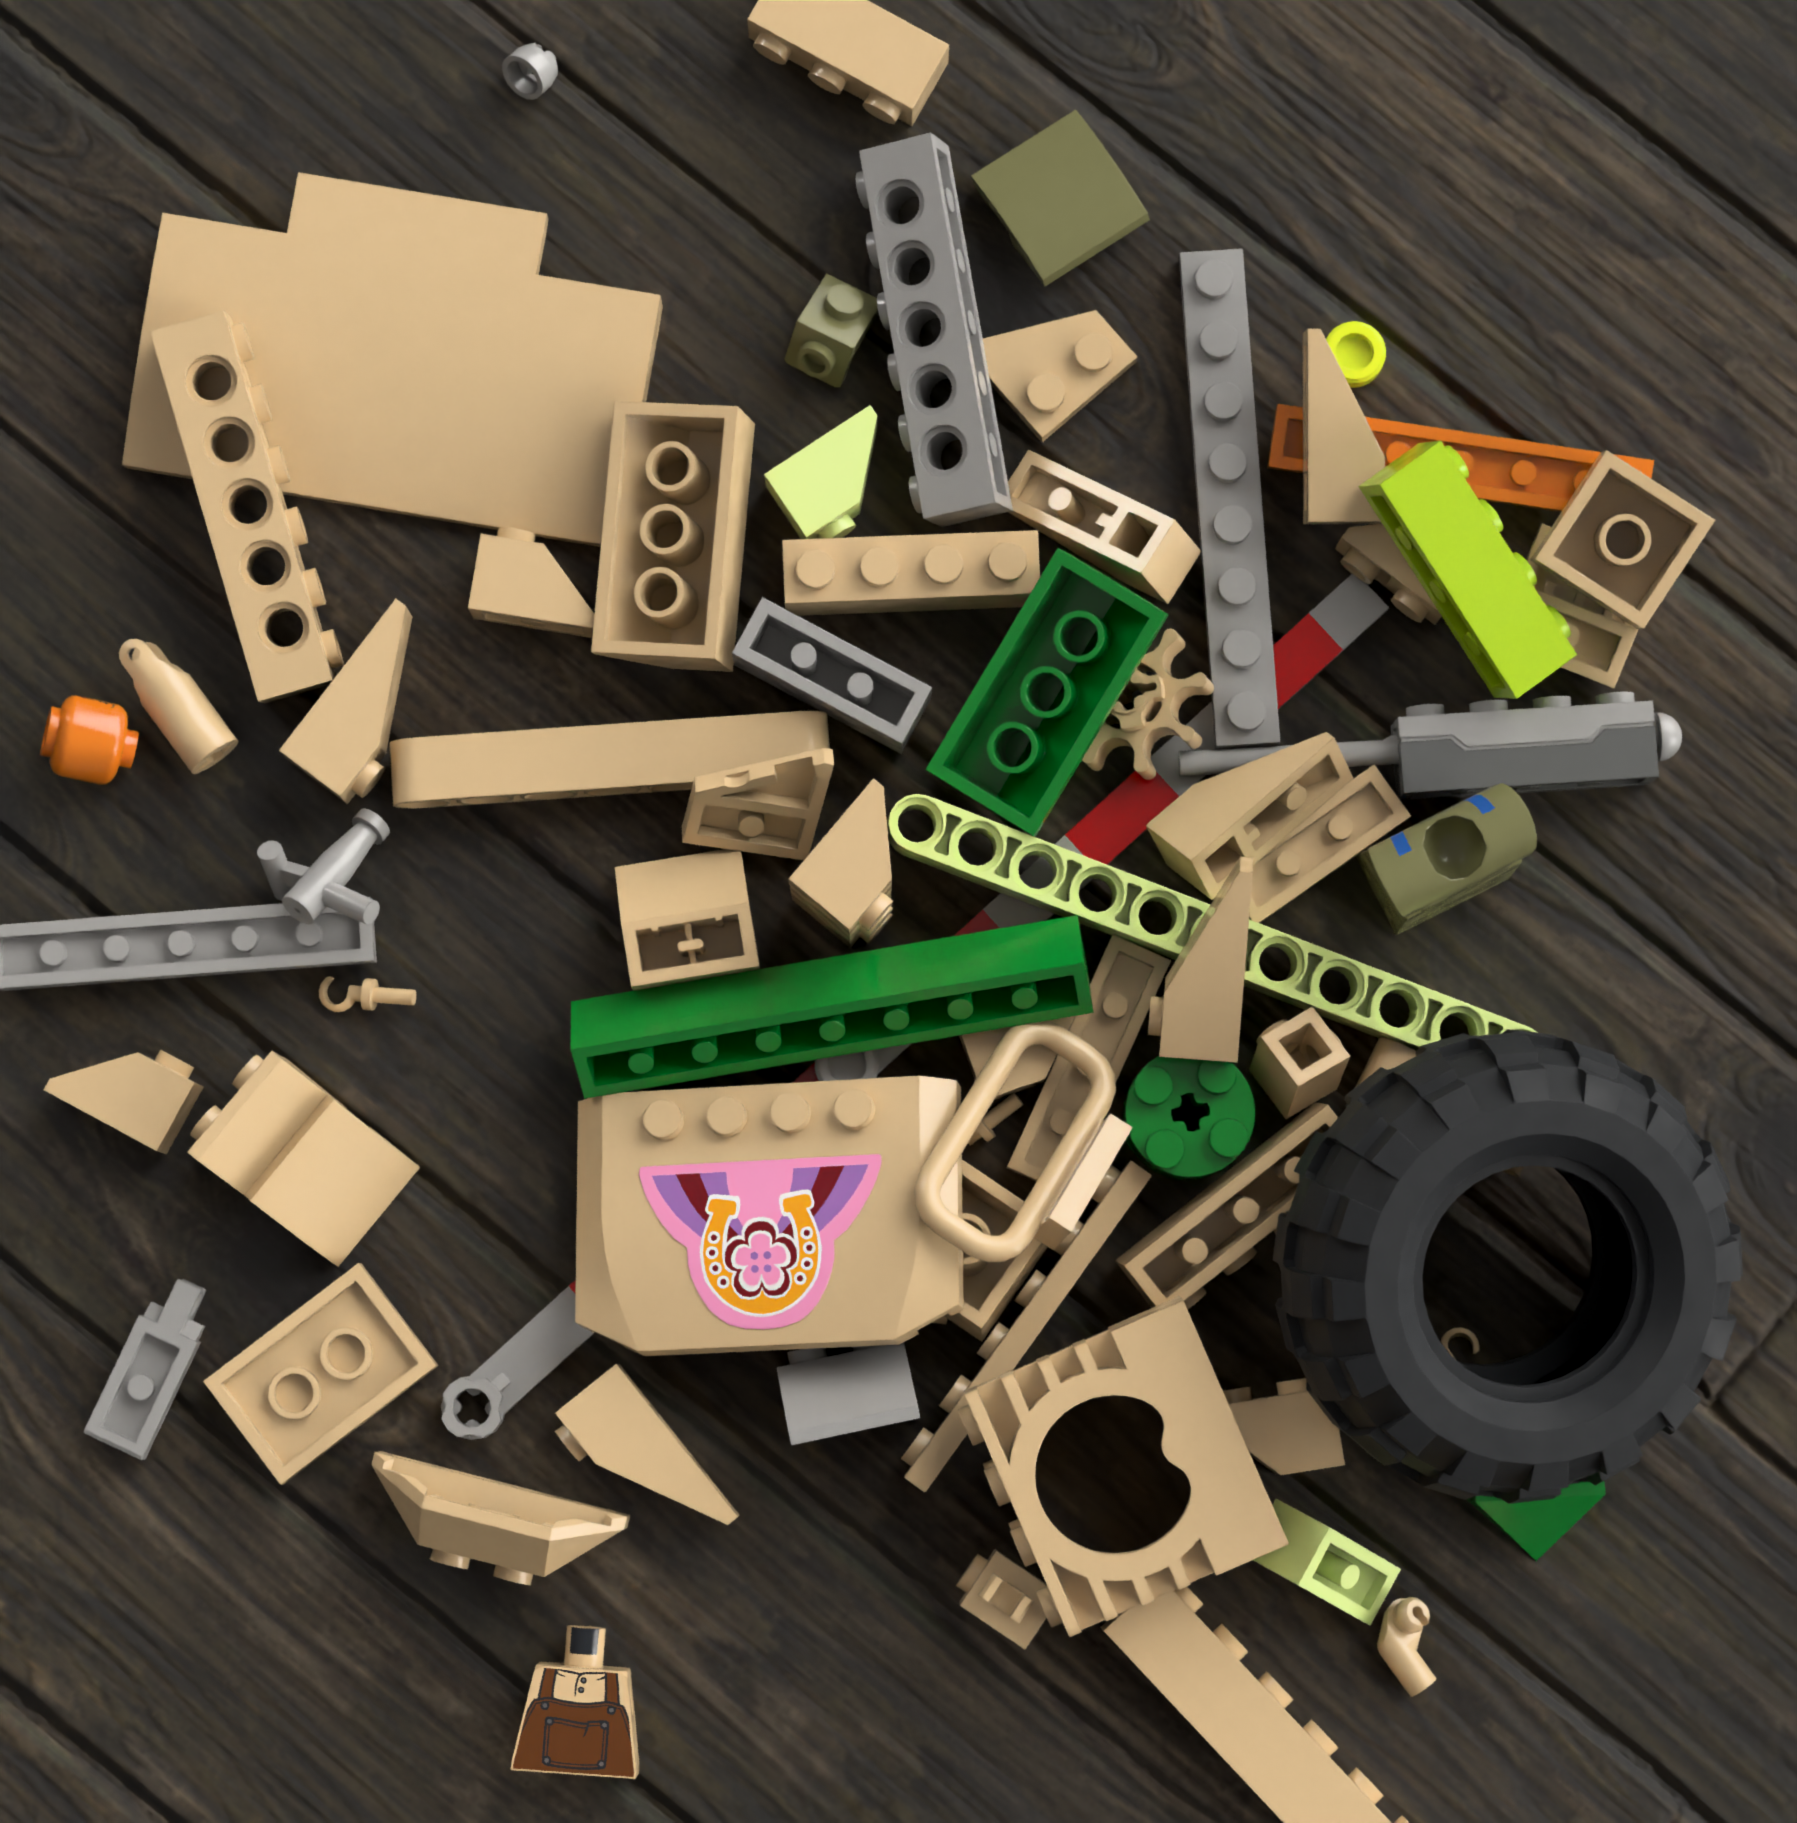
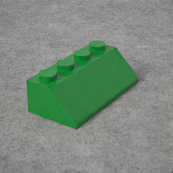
M1057 548L925 770L1036 837L1169 614L1072 554Z

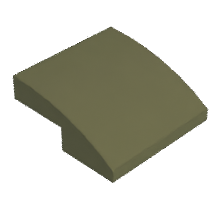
M1077 110L1072 111L971 175L976 191L1007 229L1012 245L1044 286L1052 283L1150 220L1148 212L1133 188Z

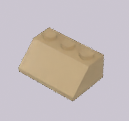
M874 778L789 878L792 900L850 949L860 937L869 944L893 916L890 913L893 909L891 907L893 903L891 899L892 875L884 787Z

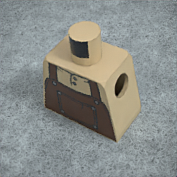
M568 1625L564 1663L539 1662L536 1664L512 1757L511 1770L636 1779L639 1774V1753L630 1668L603 1666L606 1628Z

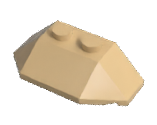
M383 1451L374 1453L371 1464L417 1545L433 1549L430 1560L462 1569H468L470 1559L495 1564L494 1577L519 1584L531 1585L533 1574L541 1577L549 1575L626 1529L630 1519L629 1514Z

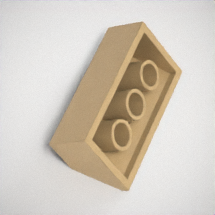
M614 401L591 646L593 654L670 669L733 672L732 652L736 642L755 423L738 406Z

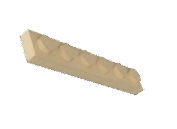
M1133 1161L1127 1163L1122 1172L1112 1165L1109 1167L1092 1196V1199L1099 1204L1085 1224L1078 1220L1072 1232L1054 1249L1061 1257L1052 1270L1045 1276L1036 1269L1014 1301L1024 1309L1012 1326L1008 1329L998 1322L977 1352L986 1362L974 1379L970 1381L961 1374L940 1403L939 1407L949 1414L933 1434L923 1427L901 1459L911 1466L904 1475L905 1479L923 1492L928 1490L967 1435L958 1413V1409L969 1405L964 1390L1000 1377L1001 1374L1011 1371L1016 1367L1152 1176Z

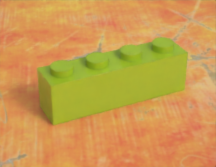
M1442 441L1418 443L1358 487L1493 697L1518 699L1577 655L1567 639L1571 636L1570 628L1563 616L1551 605L1546 606L1536 591L1534 585L1537 583V577L1530 564L1519 553H1512L1501 536L1500 532L1503 530V524L1495 509L1484 499L1478 500L1466 481V478L1469 477V470L1458 452L1449 445L1444 446Z

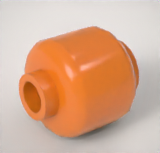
M71 695L64 700L61 708L50 707L40 755L50 757L51 769L59 776L106 785L114 779L119 766L125 768L132 767L139 732L127 729L128 716L122 706Z

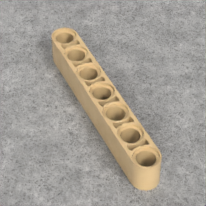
M795 711L398 739L389 743L393 807L412 809L691 790L694 777L820 748L830 749L828 714L821 711Z

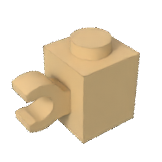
M996 1549L993 1550L988 1559L977 1553L956 1584L958 1588L965 1592L959 1601L961 1607L1024 1650L1047 1618L1036 1593L1037 1590L1047 1587V1584Z

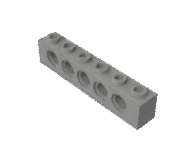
M930 132L860 150L862 171L856 173V187L863 207L865 209L869 208L873 231L867 233L866 244L871 263L875 269H880L884 292L877 295V308L884 328L891 331L894 353L888 355V371L896 391H901L905 414L899 416L898 428L905 450L912 452L916 475L909 478V491L913 506L917 513L923 514V519L940 527L1013 511L949 146ZM918 197L919 210L917 215L910 222L900 224L898 213L901 205L909 198ZM928 257L930 260V270L927 277L919 284L910 285L909 272L912 265L917 260ZM933 318H939L941 331L938 338L932 344L922 347L919 336L923 325ZM943 379H950L952 385L950 398L944 405L933 408L930 402V394L933 387ZM960 440L963 448L960 461L953 468L944 470L941 464L943 449L951 441Z

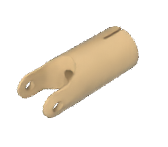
M129 639L123 643L119 651V659L133 678L134 688L142 706L192 774H198L215 765L237 746L239 741L189 673L184 672L179 666L172 664L156 644L139 639ZM135 648L131 660L129 657V652L131 651V649Z

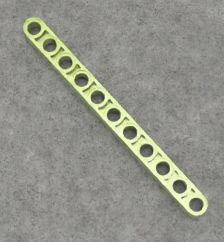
M921 794L905 796L895 804L887 819L888 841L897 852L906 857L1062 917L1078 915L1080 924L1109 935L1114 934L1140 947L1174 960L1178 958L1211 905L930 796ZM914 809L928 814L934 827L933 835L926 841L918 843L904 838L898 827L899 817L906 811ZM973 832L986 836L992 843V859L988 863L979 866L970 865L964 861L958 849L961 837ZM1035 855L1047 860L1053 872L1050 885L1045 888L1035 889L1024 884L1018 871L1019 863L1022 859ZM1091 878L1100 879L1109 886L1112 893V902L1106 911L1095 912L1084 907L1079 898V887L1084 880ZM1145 902H1160L1170 911L1172 922L1166 934H1150L1140 924L1139 912ZM1249 919L1244 987L1304 1010L1313 1006L1322 1017L1377 1038L1385 1037L1415 1051L1422 1045L1441 1040L1439 1033L1440 1025L1448 1015L1457 1016L1463 1020L1468 1027L1470 1036L1502 1034L1507 1029L1536 1032L1528 1026ZM1265 948H1279L1289 957L1291 964L1290 973L1285 980L1273 981L1262 973L1259 960ZM1325 971H1339L1348 979L1350 993L1343 1004H1332L1322 996L1319 984L1320 978ZM1387 993L1399 994L1408 1003L1410 1010L1409 1018L1401 1028L1390 1026L1381 1017L1379 1010L1380 1001Z

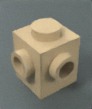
M1312 1006L1290 1020L1282 1019L1277 1021L1260 1034L1256 1040L1258 1045L1249 1071L1284 1118L1288 1119L1337 1090L1350 1055L1343 1047L1337 1035L1329 1029Z

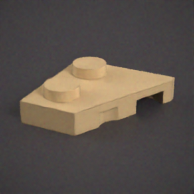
M1097 310L983 338L991 386L1041 442H1044L1137 362V355Z
M820 748L694 777L682 824V843L805 860L811 849L833 771V749Z

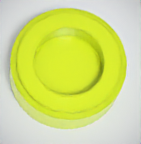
M1351 321L1335 327L1329 333L1326 340L1350 388L1369 384L1378 376L1385 362L1386 347L1383 338L1376 329L1363 322Z

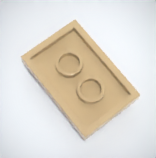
M358 1263L203 1382L280 1485H282L438 1367V1364L362 1263Z

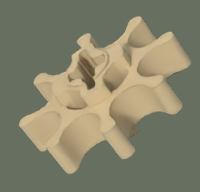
M1166 629L1159 646L1154 651L1144 655L1084 755L1082 761L1092 770H1101L1107 755L1114 748L1130 746L1134 750V769L1144 779L1151 780L1156 776V769L1151 760V750L1160 738L1166 735H1176L1181 737L1193 749L1201 745L1202 737L1192 727L1180 723L1178 719L1181 704L1193 695L1212 694L1214 685L1202 672H1198L1186 679L1172 677L1170 673L1171 663L1174 657L1186 645L1184 639L1174 629ZM1150 671L1155 673V675L1148 676L1146 672ZM1139 690L1143 695L1135 697V708L1127 710L1123 705L1131 703L1133 699L1132 692ZM1120 724V729L1113 728L1110 725Z

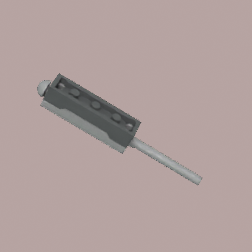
M1611 692L1597 695L1596 704L1571 706L1570 696L1536 698L1532 700L1533 708L1508 710V702L1506 700L1478 701L1469 704L1470 712L1445 714L1443 704L1415 705L1406 708V716L1397 717L1391 725V736L1386 739L1337 742L1348 767L1394 764L1396 795L1400 801L1469 797L1500 783L1508 785L1516 793L1649 785L1659 777L1658 762L1673 757L1679 750L1682 743V731L1673 717L1664 713H1654L1653 701L1635 702L1633 692ZM1292 745L1178 751L1179 775L1221 774Z

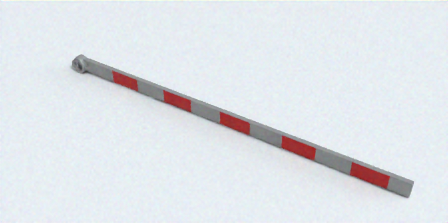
M1352 574L1273 646L1278 711L1389 611L1390 608L1370 586ZM1212 702L1186 725L1192 727L1202 737V743L1198 748H1191L1181 737L1175 735L1151 757L1156 769V776L1153 779L1146 780L1135 771L1055 845L1110 865L1148 830L1146 825L1192 785L1201 782L1207 776H1180L1178 751L1215 749ZM1041 857L1020 878L1030 888L1040 889L1050 885L1053 872L1048 861ZM1094 878L1084 880L1079 887V892ZM1001 893L955 936L1046 921L1055 914ZM912 1044L876 1049L879 1059L878 1075ZM815 1063L793 1083L818 1081L815 1073ZM576 1280L474 1373L467 1377H460L449 1384L443 1393L441 1404V1420L447 1430L457 1437L469 1440L482 1439L493 1434L503 1423L505 1414L594 1334L575 1323ZM467 1391L472 1396H477L483 1392L487 1395L490 1401L486 1404L485 1411L489 1417L484 1423L480 1424L475 1419H472L464 1424L459 1420L457 1414L463 1408L462 1403L458 1400L461 1393Z

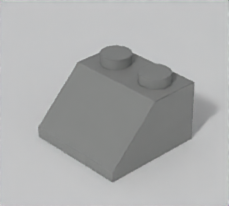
M904 1342L900 1345L852 1347V1352L829 1357L827 1356L826 1348L799 1349L787 1352L790 1365L777 1367L791 1445L920 1418Z

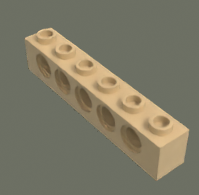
M222 310L150 331L258 702L268 703L330 685L336 677L334 668L344 666V661L334 629L323 631L316 607L326 604L324 591L316 568L305 570L298 546L307 544L308 538L298 507L287 509L280 485L290 482V476L280 445L269 448L262 423L272 421V414L262 384L251 386L244 362L254 360L255 358L245 324L242 322L233 325L232 318ZM221 367L227 369L231 377V386L227 394L218 400L203 399L199 392L201 376L211 368ZM232 428L244 430L249 439V448L246 454L235 462L222 461L217 453V441L221 434ZM250 489L260 490L264 493L267 500V509L264 516L255 523H241L237 519L234 510L236 499L244 491ZM264 551H278L285 561L283 576L272 585H260L255 580L252 572L255 558ZM282 612H296L302 620L303 633L295 644L288 647H280L271 637V623Z

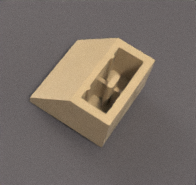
M723 849L615 867L622 933L633 991L760 969L741 851Z
M273 1051L264 1060L260 1056L255 1055L241 1069L232 1083L238 1089V1092L223 1110L216 1105L211 1107L190 1133V1136L196 1142L187 1153L244 1196L321 1101L329 1094L292 1062Z

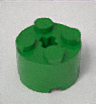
M1157 1056L1142 1068L1126 1093L1122 1106V1121L1133 1127L1126 1141L1131 1151L1142 1163L1156 1173L1170 1179L1189 1181L1213 1175L1232 1163L1245 1149L1251 1137L1255 1122V1104L1250 1086L1243 1074L1232 1062ZM1181 1098H1189L1192 1107H1202L1204 1117L1195 1122V1131H1187L1186 1124L1183 1121L1174 1122L1171 1112L1181 1106Z

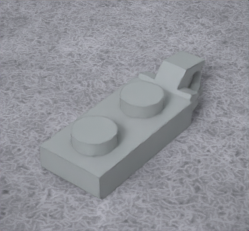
M177 1279L164 1307L151 1302L145 1314L138 1316L83 1433L140 1460L146 1459L201 1344L198 1340L205 1326L193 1321L206 1293V1289L186 1279Z

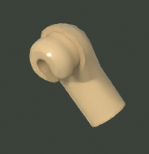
M1416 1597L1399 1598L1389 1605L1384 1612L1377 1642L1379 1654L1410 1697L1419 1694L1437 1679L1417 1652L1423 1625L1429 1624L1430 1613L1427 1605Z

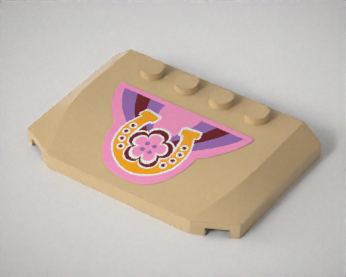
M904 1076L622 1092L578 1101L575 1323L584 1329L615 1341L640 1355L662 1356L900 1345L918 1335L919 1329L944 1315L949 1314L952 1316L964 1309L963 1251L934 1233L922 1221L915 1206L914 1187L922 1167L961 1105V1086L957 1080L927 1076ZM962 1154L940 1191L943 1205L961 1219H963Z

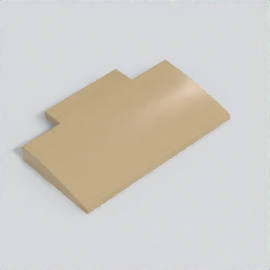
M298 172L287 233L162 213L141 331L122 466L127 469L193 479L150 331L224 310L232 318L233 325L242 322L245 324L255 359L244 363L251 386L262 384L269 403L272 421L262 424L269 448L280 445L286 461L290 482L280 485L284 495L495 530L501 527L515 528L534 533L537 537L601 547L614 401L646 402L663 309L661 295L539 275L549 221L547 213ZM215 367L207 370L201 376L199 392L203 399L218 400L227 394L231 386V377L228 370ZM238 428L225 431L217 441L218 456L225 462L240 460L249 448L247 433Z

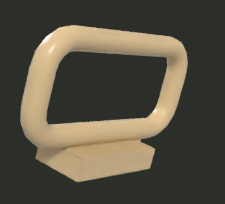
M1050 1021L1011 1027L1000 1039L919 1173L914 1187L915 1206L922 1221L934 1233L968 1255L985 1262H1004L1016 1257L1024 1251L1033 1238L1054 1250L1072 1232L1133 1128L1112 1114L1104 1120L1111 1108L1116 1093L1115 1074L1107 1058L1086 1041L1064 1027ZM1042 1045L1080 1068L1090 1081V1092L1009 1229L1002 1235L990 1236L950 1212L943 1205L940 1191L1022 1053L1029 1046Z

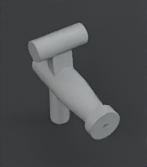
M366 808L361 809L352 819L353 827L326 849L311 867L287 861L283 848L277 841H267L259 846L257 854L276 899L282 901L290 915L302 923L312 924L320 913L328 907L367 925L375 921L380 909L378 901L344 886L351 879L372 845L381 844L390 834L387 823L377 813Z

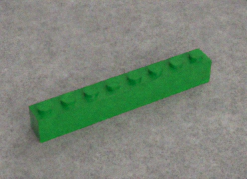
M1078 915L571 1001V1053L584 1099L1094 1013Z

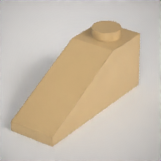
M1307 329L1303 333V524H1380L1382 522L1358 486L1385 468V456L1322 330Z
M1031 450L1027 451L1008 481L1013 511L1009 512L1010 514L1116 579L1166 604H1169L1202 552L1175 519Z
M397 599L393 601L279 750L287 760L346 804L350 802L355 794L361 798L365 797L377 784L385 770L380 761L387 751L412 622V615L408 608Z
M1325 732L1192 785L1151 820L1146 827L1167 866L1213 900L1240 857L1253 858L1254 865L1349 783L1353 776L1335 738Z
M1240 857L1165 977L1164 997L1151 996L1148 1035L1161 1036L1159 1057L1238 1062L1253 858Z
M615 1364L555 1413L563 1423L555 1432L578 1461L589 1455L596 1465L726 1525H729L739 1516L736 1509L620 1364Z

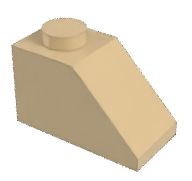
M501 527L498 528L497 536L480 535L468 610L473 619L592 638L594 612L543 543L535 542L536 535L534 533L521 529Z
M160 1049L155 1060L137 1052L50 1078L44 1091L155 1151L167 1154L204 1087L188 1079L194 1069L193 1066Z

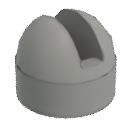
M530 43L517 48L503 61L502 72L507 84L515 93L523 98L533 100L540 97L552 86L558 75V65L556 57L551 51L544 52L541 45Z

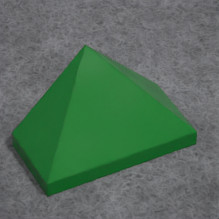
M1579 1481L1570 1484L1567 1488H1561V1495L1549 1500L1508 1504L1504 1500L1495 1497L1473 1496L1468 1498L1467 1501L1537 1561L1606 1494L1605 1481L1596 1486L1589 1481Z

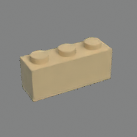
M758 0L747 19L749 38L755 41L753 47L760 54L782 65L786 64L788 59L809 70L808 77L821 88L834 94H840L843 89L864 100L862 105L866 111L889 124H895L897 119L913 126L949 60V44L868 0Z

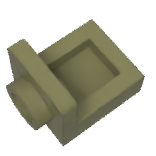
M826 273L796 322L785 355V362L811 377H815L834 387H840L846 378L854 354L878 316L877 298Z

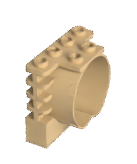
M1180 1296L1109 1326L1108 1330L1090 1338L1077 1341L1050 1355L1047 1354L1030 1364L1001 1374L1000 1377L979 1386L964 1390L969 1405L958 1409L960 1418L972 1445L974 1446L984 1441L992 1457L991 1460L983 1463L988 1483L999 1507L1009 1502L1012 1503L1018 1519L1008 1523L1014 1543L1025 1567L1036 1562L1038 1563L1047 1587L1037 1590L1036 1593L1051 1628L1063 1623L1069 1637L1082 1632L1081 1630L1101 1621H1109L1116 1618L1118 1614L1140 1604L1143 1606L1155 1601L1154 1598L1177 1588L1179 1590L1191 1585V1582L1215 1573L1217 1576L1289 1544L1184 1300ZM1118 1395L1143 1400L1157 1409L1164 1425L1161 1438L1162 1452L1170 1463L1186 1474L1190 1483L1188 1504L1177 1523L1157 1541L1146 1547L1129 1552L1105 1553L1094 1551L1067 1538L1053 1525L1046 1515L1036 1488L1035 1471L1037 1456L1050 1428L1065 1412L1074 1406L1101 1396Z

